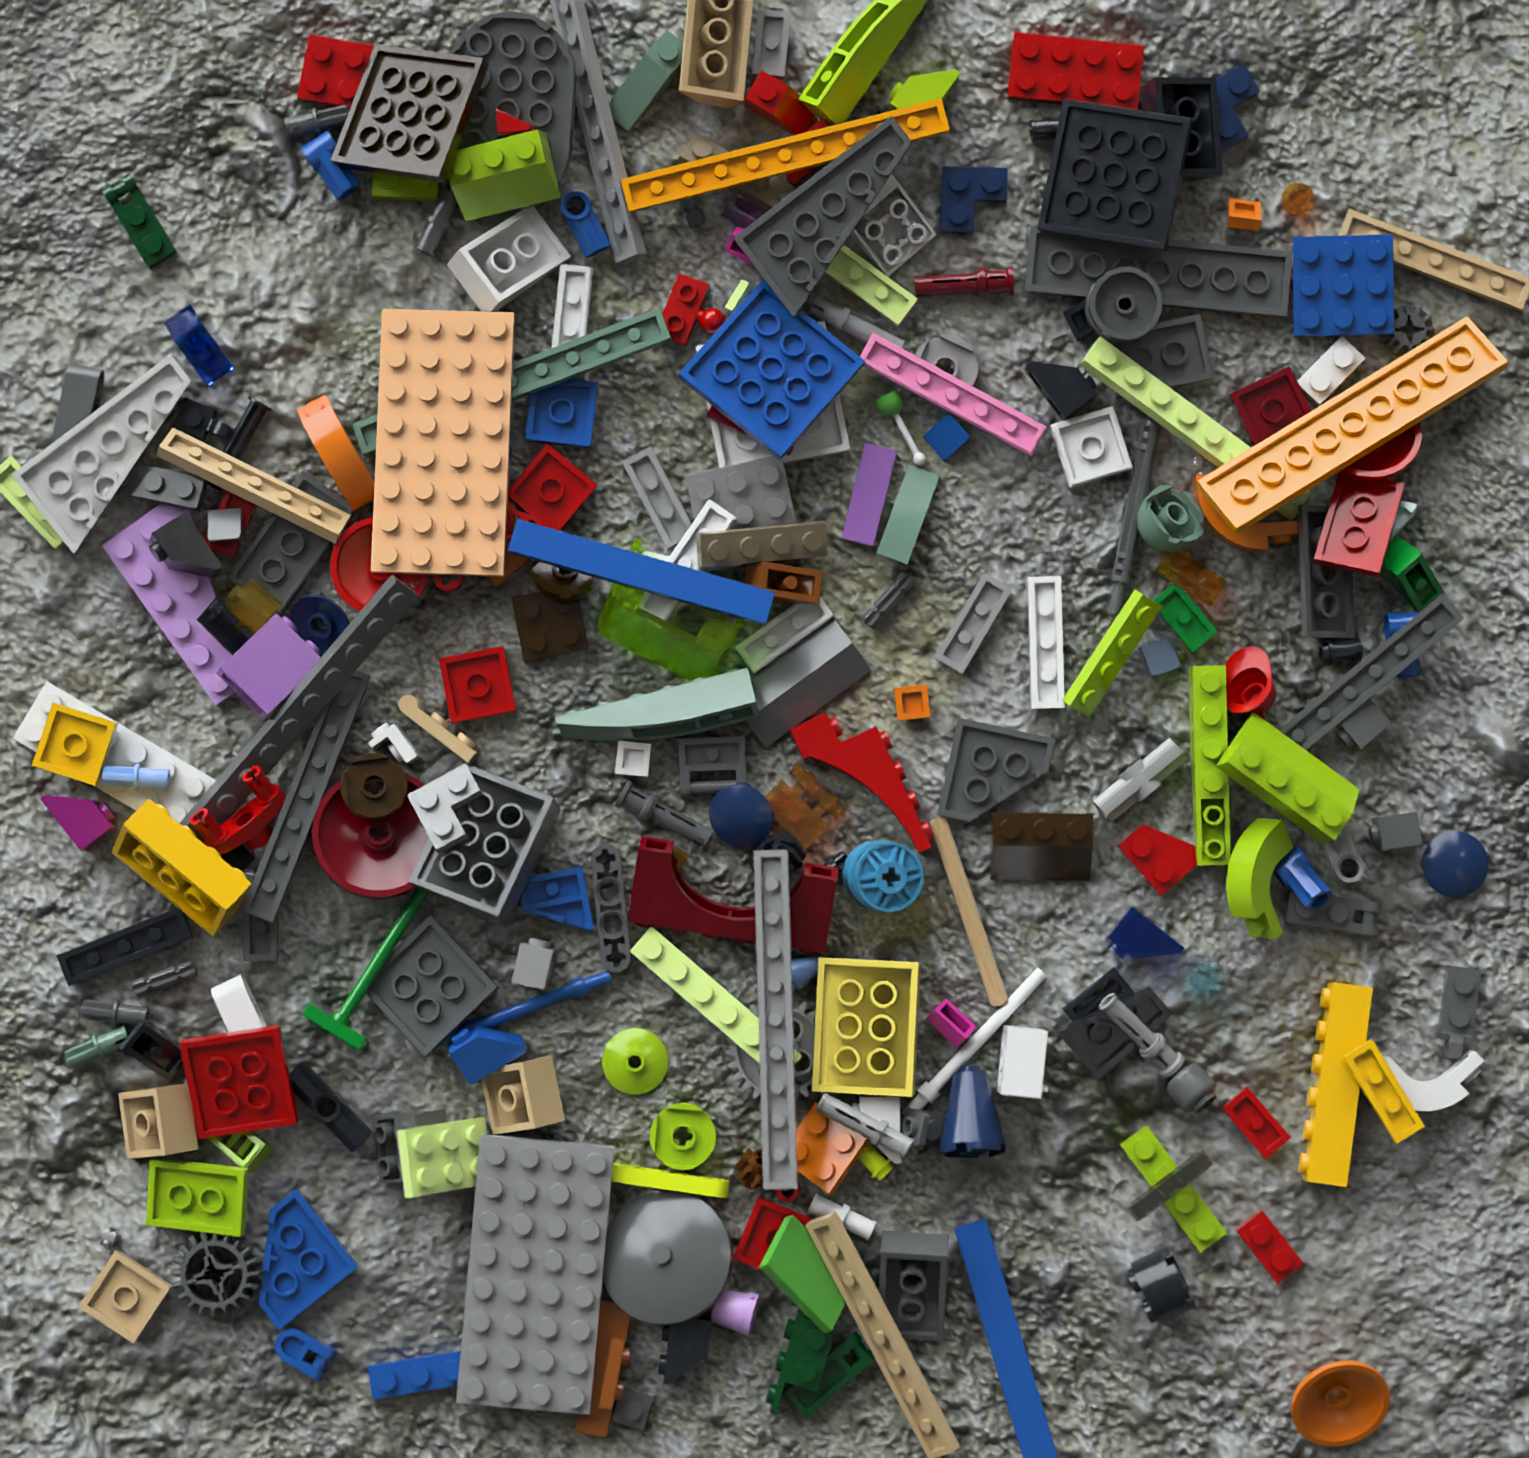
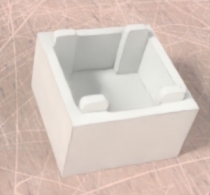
M1003 1025L996 1090L998 1093L1041 1098L1042 1092H1048V1087L1043 1084L1047 1043H1053V1038L1047 1036L1048 1031L1038 1028Z

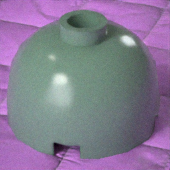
M1169 485L1158 486L1143 500L1136 519L1138 531L1146 543L1157 551L1164 553L1183 551L1202 535L1201 523L1204 521V516L1198 503L1185 491L1177 493L1170 490L1173 486Z

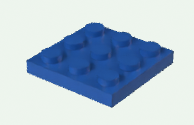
M1393 234L1293 237L1294 337L1394 334Z

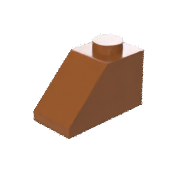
M762 561L746 566L744 584L775 592L772 603L820 604L822 571Z

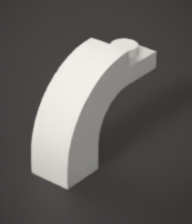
M1468 1050L1461 1056V1059H1458L1439 1077L1428 1081H1417L1405 1074L1390 1057L1383 1056L1415 1111L1439 1110L1462 1100L1469 1093L1460 1083L1462 1081L1468 1083L1480 1073L1481 1069L1479 1066L1484 1062L1476 1051Z

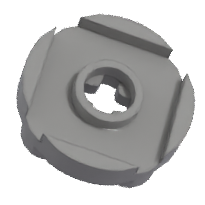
M942 335L928 340L919 347L915 356L934 366L937 363L943 364L945 360L951 362L950 368L954 370L952 376L971 386L976 381L978 364L973 350L968 343L956 336Z

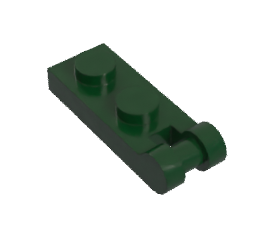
M129 173L121 178L122 182L113 187L108 185L102 189V192L147 267L152 269L178 252L136 181ZM130 192L134 200L123 206L119 198Z
M856 1331L847 1336L836 1348L828 1353L818 1392L796 1385H791L784 1391L805 1418L811 1415L875 1360L871 1349L867 1350L860 1342L862 1338ZM849 1351L857 1358L851 1366L843 1358Z

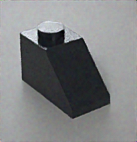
M1030 361L1024 368L1026 374L1061 421L1075 414L1094 400L1097 395L1094 390L1097 388L1095 381L1087 372L1082 374L1076 367Z
M186 512L152 532L149 549L154 558L159 563L163 561L168 569L216 578L221 574L222 564Z

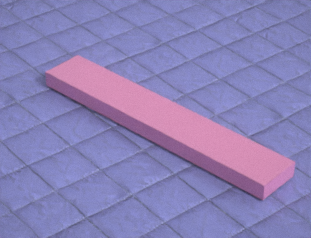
M872 333L860 355L865 360L863 367L1030 457L1047 426L875 333Z

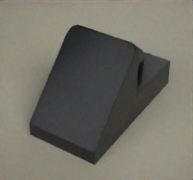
M140 1021L119 1046L124 1052L169 1082L184 1065L180 1046L164 1036L156 1025L150 1022Z

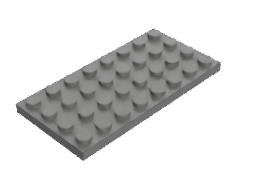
M487 1134L480 1135L456 1403L590 1415L615 1146Z

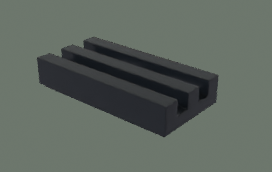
M1112 967L1062 1007V1009L1069 1016L1070 1020L1074 1021L1088 1014L1107 995L1114 993L1120 987L1125 992L1117 997L1119 1000L1134 994V991L1118 971ZM1114 977L1116 980L1114 984L1076 1014L1073 1012V1008Z

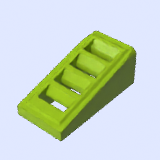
M254 1131L233 1134L226 1143L223 1140L227 1135L208 1138L242 1168H249V1173L255 1172L273 1149ZM245 1135L247 1137L246 1141L236 1152L234 1148Z

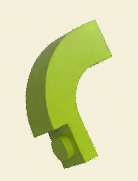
M1257 818L1242 833L1230 857L1226 880L1229 910L1231 916L1244 919L1250 937L1276 940L1283 933L1270 897L1272 873L1277 863L1293 849L1283 820Z

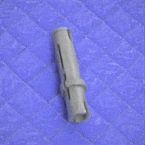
M819 295L813 304L825 309V312L812 306L808 313L810 316L812 315L834 326L833 330L839 333L842 330L865 343L868 342L872 333L901 348L905 340L887 333L851 314L850 309L845 307L843 310L822 299Z
M827 1092L824 1093L816 1108L817 1112H821L845 1127L871 1140L872 1145L877 1147L880 1144L901 1155L903 1158H906L914 1143V1139L889 1127L887 1121L882 1120L879 1122L856 1108L830 1096ZM841 1110L845 1112L846 1114L861 1121L862 1124H859L847 1118L846 1116L838 1113L837 1111ZM871 1126L874 1129L886 1134L887 1136L893 1138V1141H890L887 1138L868 1129V1127Z

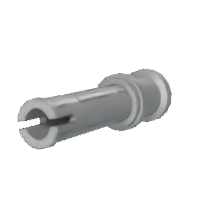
M1115 993L1107 995L1101 1001L1099 1009L1139 1046L1140 1055L1144 1059H1149L1159 1069V1074L1163 1078L1170 1077L1179 1070L1184 1062V1056L1180 1052L1175 1053L1165 1043L1166 1039L1162 1034L1153 1033L1117 998Z

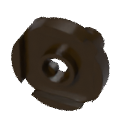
M533 560L532 578L537 589L546 597L557 600L560 604H571L574 600L586 596L596 584L597 578L573 571L569 575H562L559 573L558 567Z
M380 753L364 754L351 762L352 764L347 768L346 772L344 771L341 777L340 789L343 802L355 817L378 821L391 817L402 809L407 797L408 785L406 774L399 764L397 765L388 756ZM376 779L378 784L384 785V788L380 789L376 795H372L371 791H365L364 789L370 785V780Z

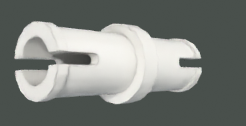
M817 1193L808 1210L809 1214L818 1217L837 1212L847 1231L867 1241L876 1225V1221H872L849 1210L851 1206L846 1204L841 1206L819 1196Z

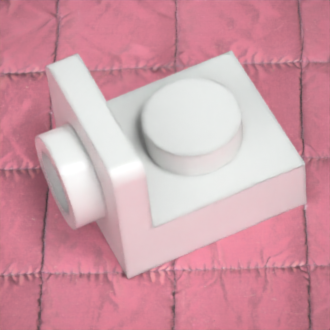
M385 723L371 733L373 739L368 742L369 746L372 749H377L390 740L392 744L388 748L399 762L405 760L406 763L412 764L421 757L398 724L394 723L389 726L388 723Z

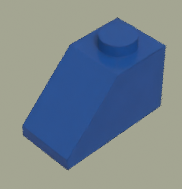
M475 1026L470 1030L468 1028L462 1029L455 1033L451 1041L448 1042L449 1054L470 1086L527 1052L526 1040L523 1035L481 1026Z

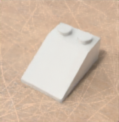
M532 206L521 210L460 248L448 262L447 266L480 311L496 312L558 268L560 264L566 262L571 256L535 207Z

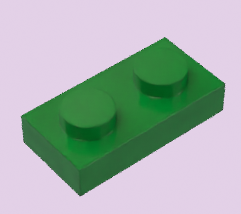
M1176 581L1153 599V601L1162 606L1158 612L1160 617L1191 654L1218 632Z

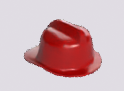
M1254 646L1244 647L1233 653L1225 664L1227 708L1232 713L1246 716L1254 712L1265 719V712L1272 707L1277 695L1273 683L1270 660L1267 653L1261 648Z

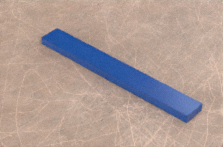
M517 519L508 548V553L763 626H766L775 592L520 519Z
M986 1218L953 1227L1023 1458H1058Z

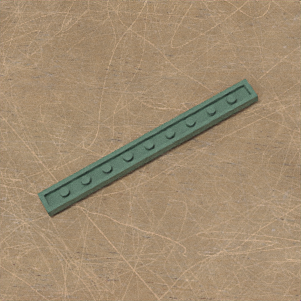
M660 307L514 362L512 401L672 341ZM377 415L352 424L361 452L365 457L376 453Z

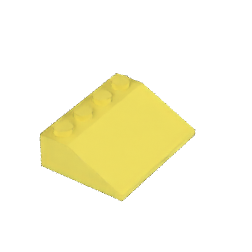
M818 957L812 1091L913 1097L915 1095L921 962Z

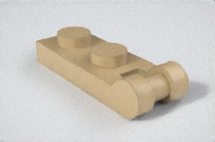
M404 695L400 698L398 706L402 713L467 763L471 764L478 755L473 750V747L476 745L475 742L461 732L457 737L446 729L450 723L435 712L431 716L427 715L421 710V702L416 697Z

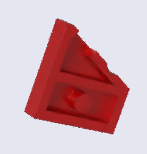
M1141 824L1117 845L1159 896H1162L1197 866L1194 845L1144 824Z

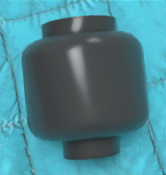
M1183 1063L1179 1070L1170 1076L1171 1080L1167 1085V1093L1183 1111L1200 1113L1215 1100L1216 1083L1199 1064L1194 1063L1186 1067Z

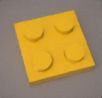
M52 702L32 766L98 786L118 723Z

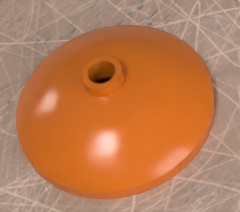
M1339 1361L1327 1364L1309 1374L1297 1387L1291 1401L1292 1420L1298 1432L1308 1441L1317 1445L1339 1447L1356 1443L1373 1433L1385 1419L1390 1407L1389 1387L1383 1376L1375 1368L1365 1363Z

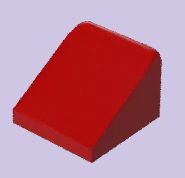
M496 109L497 130L500 135L510 137L537 130L534 126Z

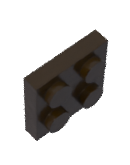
M540 591L511 597L524 662L589 650L579 599L574 600L571 604L563 605L558 603L557 600L546 597Z

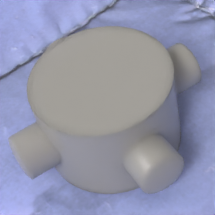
M114 1224L106 1226L101 1236L100 1245L106 1250L114 1248L118 1240L120 1230Z

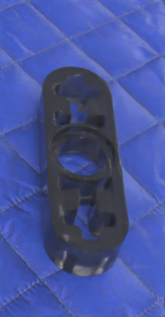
M1204 1150L1198 1151L1127 1205L1126 1209L1136 1222L1143 1219L1202 1175L1214 1163Z

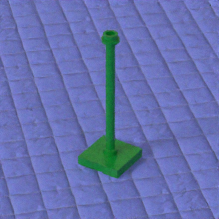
M416 888L339 1012L334 1011L333 1015L329 1016L308 1003L302 1015L310 1022L363 1053L369 1041L349 1028L352 1023L349 1019L429 893Z

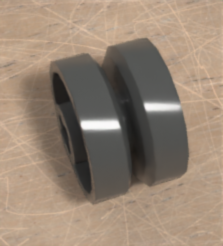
M1119 267L1105 273L1091 286L1085 299V315L1089 327L1098 337L1101 336L1110 343L1126 344L1140 339L1156 325L1162 313L1163 298L1158 284L1149 274L1133 267ZM1119 301L1121 303L1128 302L1129 307L1126 311L1119 307Z

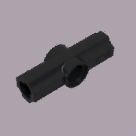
M305 1060L290 1072L293 1092L312 1111L314 1117L323 1122L351 1152H354L373 1133L344 1102L342 1096L334 1092ZM325 1097L333 1099L336 1103V1111L331 1116L325 1115L320 1109V1103Z

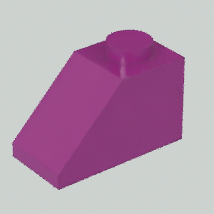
M44 795L40 798L80 851L87 852L118 828L113 821L117 816L106 802L100 804L94 800Z

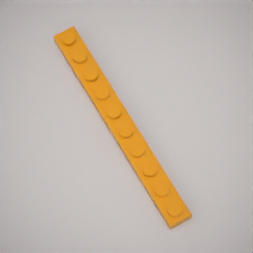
M942 98L621 179L628 211L633 213L831 163L890 116L894 117L912 142L949 133L950 129Z

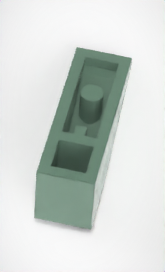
M667 29L644 54L609 102L613 121L627 133L681 74L683 43Z

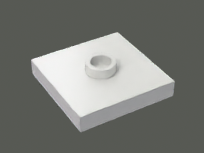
M1114 406L1049 426L1069 489L1133 469Z

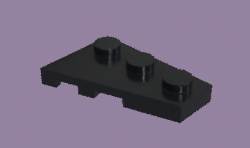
M1149 987L1120 1000L1152 1032L1173 1014ZM1100 1009L1054 1029L1098 1080L1137 1046Z

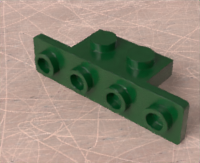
M799 1307L795 1320L788 1318L783 1338L789 1339L786 1352L779 1351L774 1368L780 1374L776 1385L770 1383L765 1403L771 1404L770 1413L777 1414L785 1383L818 1392L836 1325L832 1331L823 1333L808 1317L804 1316Z

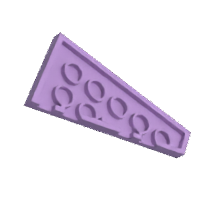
M159 504L104 543L102 547L213 703L219 706L236 694L216 674L219 668L232 655L197 621V618L217 597L211 577L168 569L163 561L159 563L154 558L149 549L152 532L185 512L195 525L189 509Z

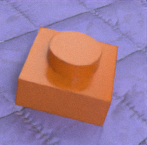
M1229 198L1226 208L1227 227L1240 231H1259L1262 221L1261 202Z
M927 684L894 688L897 721L931 717Z

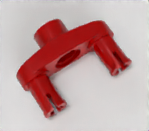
M259 766L250 768L256 777L255 780L247 771L242 776L243 782L249 786L256 797L234 813L223 824L219 825L206 808H201L197 811L204 819L203 822L195 814L190 817V824L202 835L204 844L217 850L220 855L239 847L243 843L250 849L256 850L269 842L273 829L268 823L281 810L286 796L278 785L270 782Z

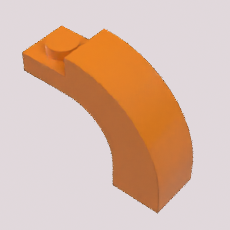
M326 394L298 409L297 412L305 430L352 511L374 500L375 481L348 437Z
M1208 474L1196 475L1192 479L1193 496L1203 513V523L1215 537L1225 544L1246 552L1264 553L1268 550V539H1272V544L1292 543V537L1299 535L1298 520L1270 523L1256 522L1236 535L1197 488V481Z

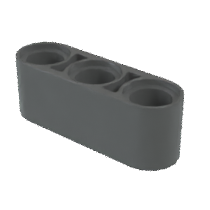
M69 364L64 379L51 444L99 408L105 377L103 369Z

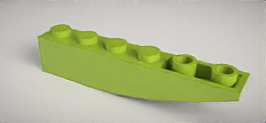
M874 0L834 45L798 100L819 120L823 118L830 125L844 123L863 94L866 93L880 69L886 64L899 41L903 39L916 16L922 11L927 0Z
M1226 665L1188 667V697L1197 866L1229 865L1231 857L1229 776L1216 767L1228 748Z

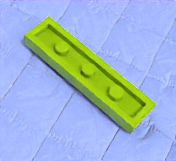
M1135 589L1062 701L1090 717L1162 606Z
M1147 1125L1120 1144L1126 1155L1200 1253L1227 1234Z

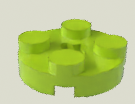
M684 1102L675 1103L661 1110L654 1119L650 1128V1145L657 1158L666 1166L677 1170L693 1169L703 1163L713 1152L716 1143L715 1125L709 1114L699 1106ZM680 1127H687V1132L693 1134V1139L687 1140L684 1146L679 1145V1140L673 1138L674 1132H679Z

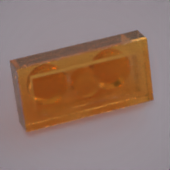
M1183 551L1165 553L1155 570L1210 607L1226 583V580L1218 576L1216 572L1207 569Z

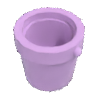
M724 1290L721 1297L714 1304L711 1322L749 1337L756 1320L760 1294Z

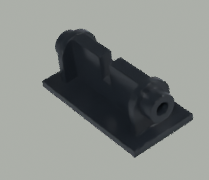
M217 597L197 618V621L231 655L235 654L254 635L227 608V604L225 602L222 603Z

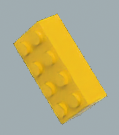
M150 799L123 824L111 852L213 937L239 910L252 884L241 870L232 868L222 859L217 850L203 844L196 838L195 833L189 827L180 825L171 817L165 807L155 804Z

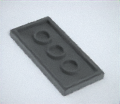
M304 471L300 473L292 485L350 514V519L358 510L352 511L346 500ZM272 513L231 570L227 579L282 616L331 548L333 542Z

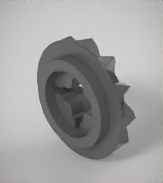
M1407 304L1394 308V334L1382 335V339L1392 353L1403 356L1434 336L1435 328L1433 327L1431 316L1427 315L1421 307ZM1408 318L1412 328L1421 329V331L1412 335L1410 344L1405 333L1395 332V330H1399L1406 325Z

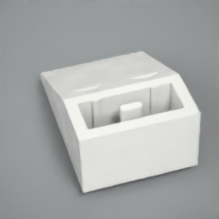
M891 174L850 236L888 277L937 234Z

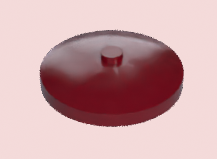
M405 773L408 785L407 795L424 786L420 780ZM376 779L370 780V785L364 789L365 791H371L372 795H376L380 789L384 788V785L378 784ZM341 780L338 781L322 798L313 820L312 841L322 870L333 883L344 891L366 899H392L403 896L418 888L410 884L409 879L428 842L429 836L408 796L403 803L402 809L391 817L378 821L365 820L355 817L345 805L340 789Z

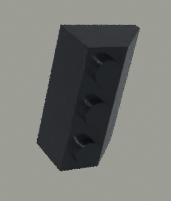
M1154 77L1140 87L1142 111L1188 117L1194 120L1181 183L1221 177L1223 170L1216 78Z

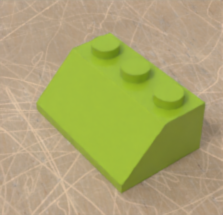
M539 129L459 149L455 154L448 173L450 186L466 222L561 198L546 133Z

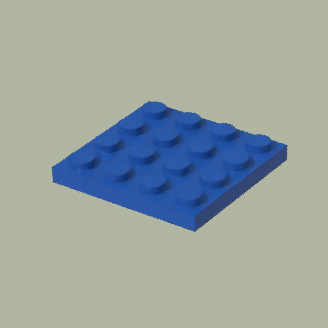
M763 279L679 372L678 378L776 458L781 460L864 366L865 360L801 309L794 318Z

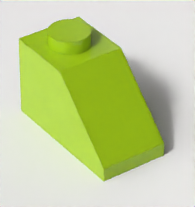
M953 69L910 76L904 85L898 82L888 97L891 100L889 111L940 98L944 102L958 83L960 72Z

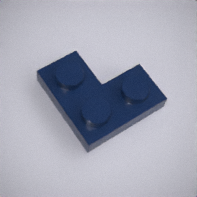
M1244 63L1216 79L1221 153L1249 136L1234 108L1260 93V89Z
M942 166L940 234H973L974 202L1006 203L1008 168Z

